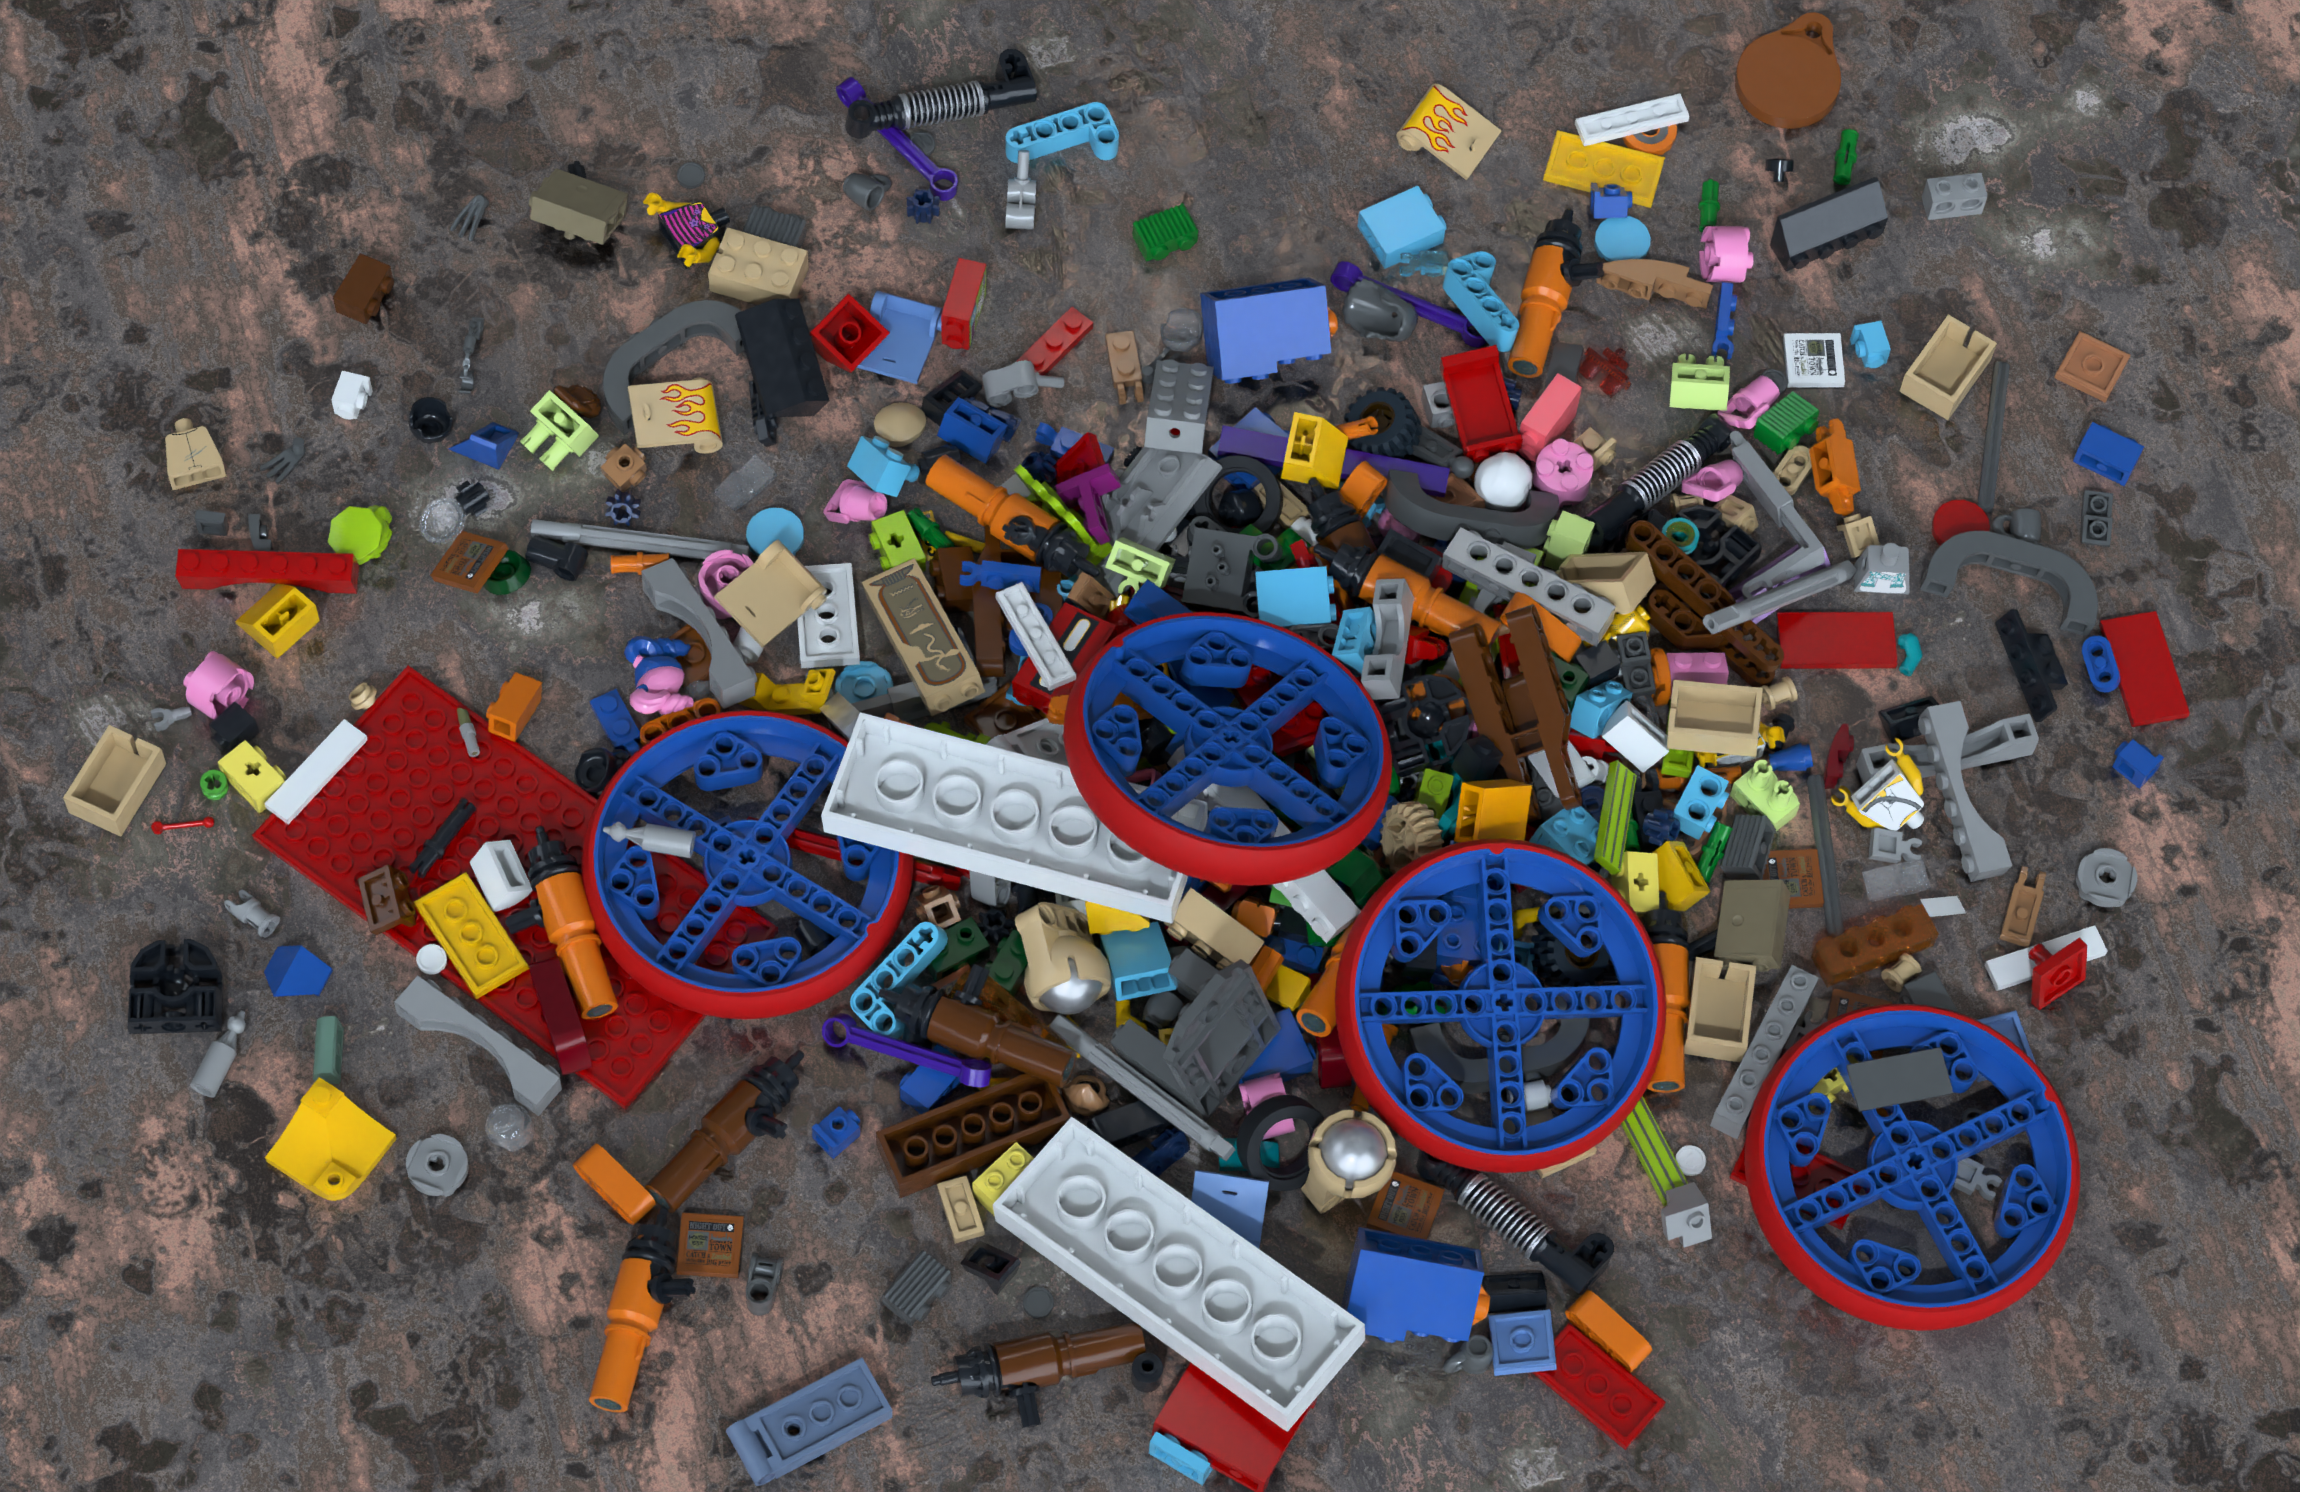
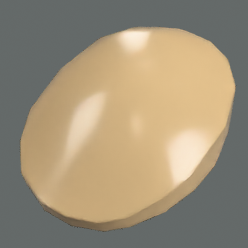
M902 402L893 403L882 408L874 420L877 435L890 443L889 446L902 447L912 443L921 436L926 425L925 414L920 408L913 404Z

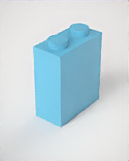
M1418 185L1359 211L1357 225L1384 269L1442 244L1445 230L1447 229L1441 215L1437 216L1430 197L1426 193L1423 194Z
M1326 566L1255 572L1259 620L1285 629L1300 624L1320 625L1337 621L1336 605L1329 602V594L1334 593L1333 576H1327Z
M1158 921L1150 923V927L1143 928L1140 931L1122 930L1114 931L1108 935L1099 934L1101 952L1109 963L1112 975L1111 986L1117 1001L1176 990V986L1168 973L1172 960Z

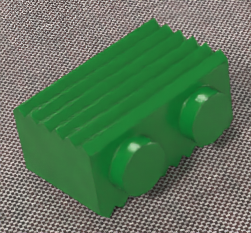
M1181 203L1179 206L1176 205L1174 208L1171 207L1169 210L1166 209L1159 214L1156 213L1133 223L1132 236L1146 262L1152 259L1158 261L1166 258L1170 252L1178 249L1186 251L1192 248L1198 241V229L1185 205Z
M1792 391L1783 400H1780L1779 403L1777 402L1776 405H1773L1765 414L1758 417L1753 436L1759 442H1762L1763 445L1771 448L1772 452L1775 451L1777 455L1787 448L1792 450L1804 434L1811 435L1816 430L1819 424L1817 419L1820 410Z

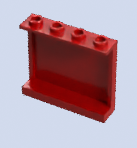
M1190 1363L1154 1421L1152 1435L1154 1436L1156 1431L1163 1436L1164 1434L1172 1435L1179 1440L1180 1446L1190 1452L1191 1450H1196L1202 1453L1208 1459L1207 1462L1210 1463V1467L1254 1492H1264L1268 1486L1270 1476L1310 1409L1315 1407L1317 1398L1287 1432L1197 1366Z

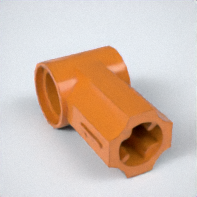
M1264 945L1259 949L1249 965L1252 967L1267 998L1266 990L1284 961V957L1274 949Z

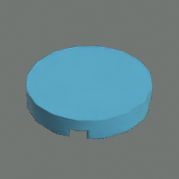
M1634 217L1607 218L1600 223L1596 230L1594 247L1598 256L1609 262L1643 259L1649 252L1651 237L1647 227Z
M768 508L758 512L751 518L747 526L746 541L754 555L760 556L770 544L778 539L794 556L801 549L804 543V528L800 519L793 512L783 508Z
M860 661V665H848L838 675L835 682V694L839 692L852 704L888 694L887 688L893 687V681L890 673L886 669L884 670L882 667H879L877 663Z

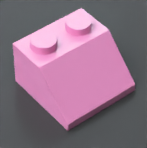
M1665 653L1671 675L1670 699L1672 697L1673 680L1727 685L1729 671L1725 653Z

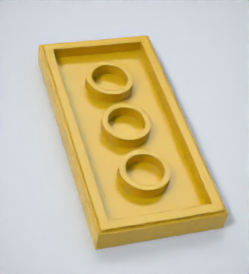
M1557 130L1543 181L1586 192L1591 191V183H1597L1598 188H1604V185L1617 184L1624 187L1625 191L1632 192L1633 204L1651 208L1665 157L1606 142L1583 146L1579 135Z
M466 872L414 901L417 911L445 950L447 956L476 999L529 969L528 964Z

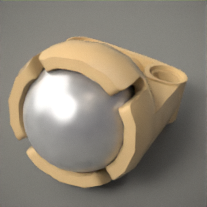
M1040 902L1015 917V925L1021 934L1028 961L1025 969L1024 985L1028 1000L1034 1008L1060 1014H1076L1086 1010L1096 1000L1107 994L1112 981L1109 963L1101 950L1095 947L1092 934L1089 932L1088 919L1084 913L1054 903Z
M1342 1110L1325 1117L1314 1129L1308 1146V1165L1310 1171L1307 1181L1301 1190L1320 1214L1328 1211L1344 1199L1364 1198L1378 1192L1391 1179L1396 1165V1141L1388 1126L1375 1115L1362 1111L1360 1117H1354L1355 1110Z

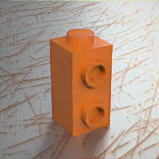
M517 672L514 673L509 682L505 681L500 689L498 700L491 702L487 709L486 718L489 719L488 732L516 742L541 702L542 682Z

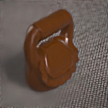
M573 384L569 388L561 385L554 387V394L570 409L575 410L581 416L591 419L600 414V399L592 390L578 384Z

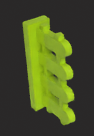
M1021 464L1014 469V472L1031 492L1026 499L1029 501L1041 500L1043 510L1068 524V527L1075 530L1079 539L1089 545L1086 560L1096 566L1112 551L1113 547L1109 542L1100 545L1094 536L1090 537L1083 524L1085 519L1073 508L1068 509L1057 492L1045 481L1041 484L1039 481L1034 480Z

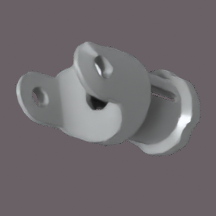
M243 889L239 891V897L245 903L236 905L231 900H225V908L241 922L249 923L257 929L258 935L266 938L271 935L280 922L278 915L270 914L261 907L259 900Z

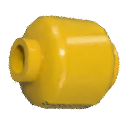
M1638 605L1633 612L1628 614L1616 612L1614 620L1609 626L1612 638L1617 642L1616 637L1619 635L1646 631L1647 635L1650 632V625L1647 622L1651 618L1641 605Z

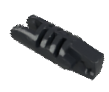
M754 380L749 381L754 433L758 434L759 442L764 444L765 447L773 446L776 444L778 418L764 417Z

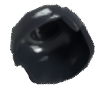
M425 397L413 403L409 413L408 424L410 431L417 440L431 444L441 442L450 435L453 417L450 416L444 401L434 397Z

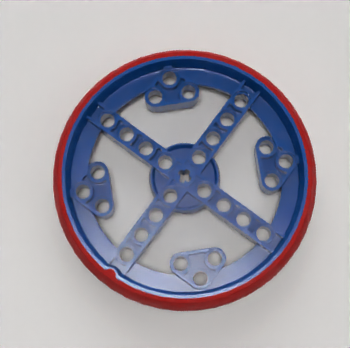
M1193 612L1168 615L1132 627L1109 641L1088 661L1076 679L1066 705L1063 735L1065 753L1071 775L1090 809L1117 838L1133 850L1168 869L1194 878L1230 885L1253 886L1289 882L1315 874L1343 859L1365 839L1383 812L1389 795L1392 777V754L1389 737L1383 718L1364 686L1350 670L1320 646L1288 629L1266 621L1228 613ZM1184 659L1180 670V677L1185 683L1193 686L1241 688L1247 683L1252 664L1270 670L1284 678L1245 710L1226 706L1210 708L1155 666L1173 660ZM1120 692L1184 738L1185 758L1141 794H1138L1125 779V777H1130L1135 773L1142 751L1138 715L1129 705L1119 704L1112 708ZM1314 700L1329 715V717L1321 720L1313 743L1318 778L1324 786L1331 789H1338L1346 784L1338 802L1273 755L1271 735ZM1212 783L1225 787L1247 785L1304 829L1274 837L1279 820L1273 812L1265 809L1216 807L1209 813L1204 832L1188 827L1170 817Z
M759 710L727 711L696 718L667 730L636 751L618 769L604 788L589 819L583 843L581 870L586 898L595 921V929L612 957L628 975L655 995L681 1008L708 1016L747 1020L787 1015L814 1006L848 987L869 969L888 946L900 925L912 886L913 855L836 835L845 876L852 881H861L869 875L866 892L861 905L857 909L792 869V853L786 842L830 782L833 784L849 743L847 739L815 722L789 714ZM721 748L731 749V751L727 753L719 752ZM762 755L780 757L800 764L758 821L739 820L722 827L661 790L673 778L694 767L697 786L704 791H714L758 782L763 775ZM748 762L756 764L752 768H746L743 766L745 763ZM705 770L714 771V773L709 776L701 774ZM812 770L822 771L819 775H812L809 772ZM802 792L806 794L804 797L796 798L792 796L794 793ZM647 800L655 801V803L651 806H645L642 804L644 801ZM671 815H677L680 817L678 820L675 821L667 820V818ZM779 815L788 816V818L783 821L775 819ZM640 818L650 824L690 831L702 830L705 832L703 835L695 837L693 851L703 857V872L709 886L664 946L655 939L640 920L654 919L660 912L659 893L650 851L642 850V847L639 845L632 846L627 850L629 839L625 838L617 842L609 834L603 832L604 827L621 822L627 829H631L634 827L637 819ZM763 837L771 839L768 843H760L758 840ZM726 845L730 847L726 851H719L716 849L718 846ZM853 860H861L864 862L859 866H853L850 864V862ZM635 861L645 862V864L640 867H635L632 865ZM771 875H776L779 877V879L776 881L766 880V878ZM620 883L628 885L625 889L622 890L614 888L616 885ZM728 883H734L738 885L734 889L724 888V886ZM796 890L804 892V894L799 897L791 895V893ZM643 899L653 900V902L648 905H642L639 903ZM775 900L836 938L822 951L803 962L799 941L793 937H781L738 946L732 953L734 974L712 971L694 965L737 906L754 907ZM711 906L720 908L717 912H708L706 910ZM819 906H827L830 908L825 912H819L816 910V908ZM844 921H852L855 923L851 927H843L841 925V923ZM694 929H700L703 931L700 935L697 936L689 934V932ZM682 952L685 954V956L681 959H674L671 957L674 953ZM785 952L795 954L790 959L783 958L781 955ZM743 960L753 962L750 966L739 965ZM769 975H775L778 977V979L773 982H767L764 980V978Z
M1504 838L1478 839L1442 847L1415 859L1391 876L1372 895L1352 926L1340 957L1335 988V1015L1340 1045L1356 1085L1369 1105L1399 1136L1427 1154L1456 1166L1477 1171L1515 1173L1548 1168L1577 1157L1602 1142L1628 1117L1646 1091L1661 1054L1666 1025V997L1661 966L1644 925L1629 903L1606 879L1577 859L1544 845ZM1488 877H1493L1498 881V891L1488 887ZM1476 884L1481 964L1467 973L1459 989L1446 991L1380 992L1383 968L1389 951L1391 950L1392 956L1397 961L1403 963L1410 962L1421 954L1449 923L1452 916L1451 907L1445 901L1436 898L1452 890ZM1510 884L1530 887L1552 896L1538 910V918L1541 924L1578 957H1589L1598 951L1603 944L1613 963L1619 985L1543 988L1537 977L1528 968L1516 963ZM1579 905H1585L1589 909L1590 917L1588 919L1579 914ZM1549 906H1555L1560 910V919H1554L1550 916ZM1490 907H1495L1500 911V921H1495L1490 917ZM1430 909H1436L1440 912L1441 922L1438 923L1431 920L1429 917ZM1399 910H1407L1411 914V923L1401 921ZM1581 935L1590 937L1592 940L1591 949L1585 948L1581 944ZM1492 937L1502 941V951H1496L1492 947ZM1402 940H1408L1412 943L1414 948L1412 954L1405 953L1402 950ZM1495 967L1502 969L1505 973V980L1503 982L1496 980L1493 976V969ZM1616 994H1620L1625 998V1008H1620L1616 1005L1614 1000ZM1586 995H1590L1596 1000L1595 1009H1590L1585 1004ZM1556 996H1561L1565 999L1567 1003L1566 1010L1557 1008L1555 1005ZM1526 997H1531L1536 1001V1011H1531L1526 1007ZM1467 998L1474 1000L1477 1004L1476 1013H1471L1466 1009L1465 1000ZM1437 999L1446 1003V1014L1439 1013L1435 1009V1001ZM1499 999L1502 1004H1506V1008L1503 1010L1501 1006H1496L1495 1002ZM1410 1000L1416 1004L1417 1013L1415 1015L1409 1014L1405 1010V1001ZM1376 1001L1383 1002L1386 1005L1387 1014L1385 1016L1379 1015L1375 1011L1374 1004ZM1621 1017L1619 1038L1612 1059L1609 1052L1604 1048H1592L1582 1054L1552 1088L1550 1093L1552 1104L1558 1109L1568 1111L1549 1121L1526 1126L1521 1046L1529 1042L1537 1034L1544 1019ZM1460 1022L1463 1030L1472 1040L1487 1047L1492 1127L1468 1123L1449 1115L1448 1113L1461 1106L1464 1098L1462 1089L1422 1053L1411 1054L1402 1060L1398 1067L1388 1048L1382 1024ZM1498 1028H1503L1508 1032L1509 1041L1507 1043L1500 1041L1497 1037ZM1591 1055L1600 1060L1601 1066L1599 1070H1595L1590 1066L1589 1057ZM1501 1058L1510 1062V1073H1505L1500 1069L1499 1060ZM1410 1061L1420 1065V1076H1414L1410 1073L1408 1068ZM1592 1086H1597L1601 1089L1603 1093L1601 1101L1593 1098L1591 1094ZM1562 1087H1567L1572 1091L1573 1099L1571 1102L1563 1099L1561 1095ZM1502 1089H1507L1512 1093L1513 1102L1511 1104L1502 1100ZM1442 1091H1448L1452 1095L1453 1104L1451 1106L1445 1105L1441 1101ZM1412 1092H1417L1422 1096L1423 1104L1421 1107L1415 1106L1411 1102L1410 1095ZM1505 1119L1514 1123L1515 1132L1513 1135L1505 1132L1503 1128Z
M1883 1004L1854 1010L1824 1022L1790 1047L1773 1066L1756 1096L1748 1121L1744 1162L1746 1183L1751 1205L1762 1232L1782 1263L1802 1284L1835 1308L1856 1318L1886 1327L1916 1331L1943 1330L1983 1320L2006 1309L2034 1288L2052 1268L2071 1232L2079 1200L2080 1162L2072 1124L2064 1105L2050 1081L2023 1050L1993 1028L1969 1016L1928 1005ZM1940 1045H1947L1953 1053L1947 1054L1942 1051L1954 1093L1966 1092L1977 1078L1978 1073H1980L2008 1100V1103L1946 1132H1942L1933 1125L1922 1121L1907 1120L1899 1104L1882 1107L1888 1112L1889 1117L1880 1116L1876 1109L1861 1111L1875 1135L1868 1150L1867 1169L1800 1200L1796 1197L1789 1161L1797 1167H1804L1812 1162L1819 1150L1831 1111V1103L1827 1096L1817 1092L1809 1094V1092L1824 1076L1837 1068L1855 1100L1846 1065L1852 1063L1847 1060L1846 1055L1855 1056L1860 1063L1874 1060L1870 1054L1872 1051L1910 1048V1053L1939 1048ZM1955 1071L1965 1073L1968 1080L1959 1079ZM1808 1106H1816L1821 1111V1115L1812 1114ZM2011 1112H2019L2023 1116L2024 1121L2016 1120ZM1789 1118L1793 1121L1795 1127L1785 1126L1781 1119ZM1985 1124L1994 1125L1998 1133L1989 1132ZM2026 1131L2033 1153L2034 1167L2029 1164H2020L2012 1170L2004 1183L1994 1219V1229L1999 1236L2008 1239L2018 1237L2004 1254L1989 1265L1950 1196V1192L1957 1179L1958 1162ZM1891 1134L1901 1136L1904 1143L1894 1142ZM1959 1136L1967 1137L1971 1141V1145L1962 1144ZM1796 1145L1806 1146L1809 1149V1154L1800 1153ZM1938 1148L1942 1150L1945 1158L1937 1157L1932 1149ZM1909 1162L1910 1165L1914 1163L1917 1169L1914 1166L1910 1168L1907 1163ZM1879 1173L1888 1174L1892 1179V1183L1884 1182L1880 1178ZM2016 1177L2024 1178L2028 1186L2019 1185ZM1853 1186H1861L1865 1190L1866 1195L1855 1193ZM1921 1188H1929L1933 1192L1934 1197L1925 1196ZM1826 1198L1835 1199L1839 1207L1832 1208L1829 1206ZM1882 1198L1888 1204L1899 1209L1918 1212L1956 1281L1936 1285H1912L1921 1272V1264L1917 1257L1869 1239L1858 1240L1848 1252L1846 1260H1844L1819 1237L1815 1229ZM2031 1203L2040 1205L2043 1213L2035 1212L2031 1207ZM1799 1211H1808L1812 1215L1813 1220L1803 1219ZM1936 1214L1946 1216L1949 1224L1940 1223L1937 1220ZM2004 1216L2013 1217L2017 1226L2009 1225L2005 1221ZM1951 1241L1960 1242L1963 1245L1964 1251L1954 1249ZM1856 1252H1864L1868 1256L1869 1262L1859 1260ZM1898 1266L1908 1268L1911 1276H1903L1899 1272ZM1966 1269H1975L1979 1274V1278L1969 1276ZM1871 1279H1879L1883 1283L1884 1289L1875 1288L1872 1285Z

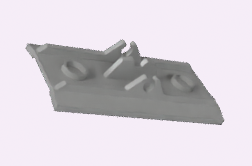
M1143 447L1120 476L1121 487L1102 495L1101 501L1111 541H1109L1110 545L1113 547L1115 540L1124 537L1158 551L1221 471L1222 466L1204 454ZM1109 553L1095 566L1100 569V574L1098 577L1093 578L1117 598L1120 595L1118 587L1122 581L1127 579V576L1105 568L1110 556ZM1079 569L1075 575L1079 577L1083 571ZM1131 585L1126 586L1124 593H1122L1123 595Z

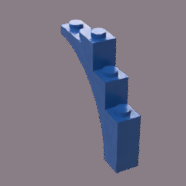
M1147 579L1133 596L1123 613L1134 623L1140 625L1168 615L1193 612ZM1184 659L1167 662L1174 681L1208 707H1229L1236 697L1224 687L1193 686L1185 683L1180 677V670ZM1174 734L1165 751L1173 755L1184 744V738Z

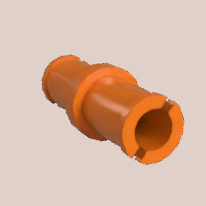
M637 552V555H611V574L638 572V575H642V570L669 560L670 554L643 555V552Z

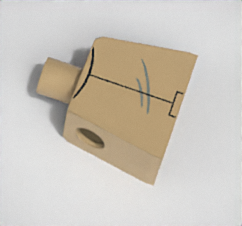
M188 418L176 421L175 428L177 433L169 434L165 437L167 473L172 490L227 477L222 458L207 428L204 426L193 428L192 421Z

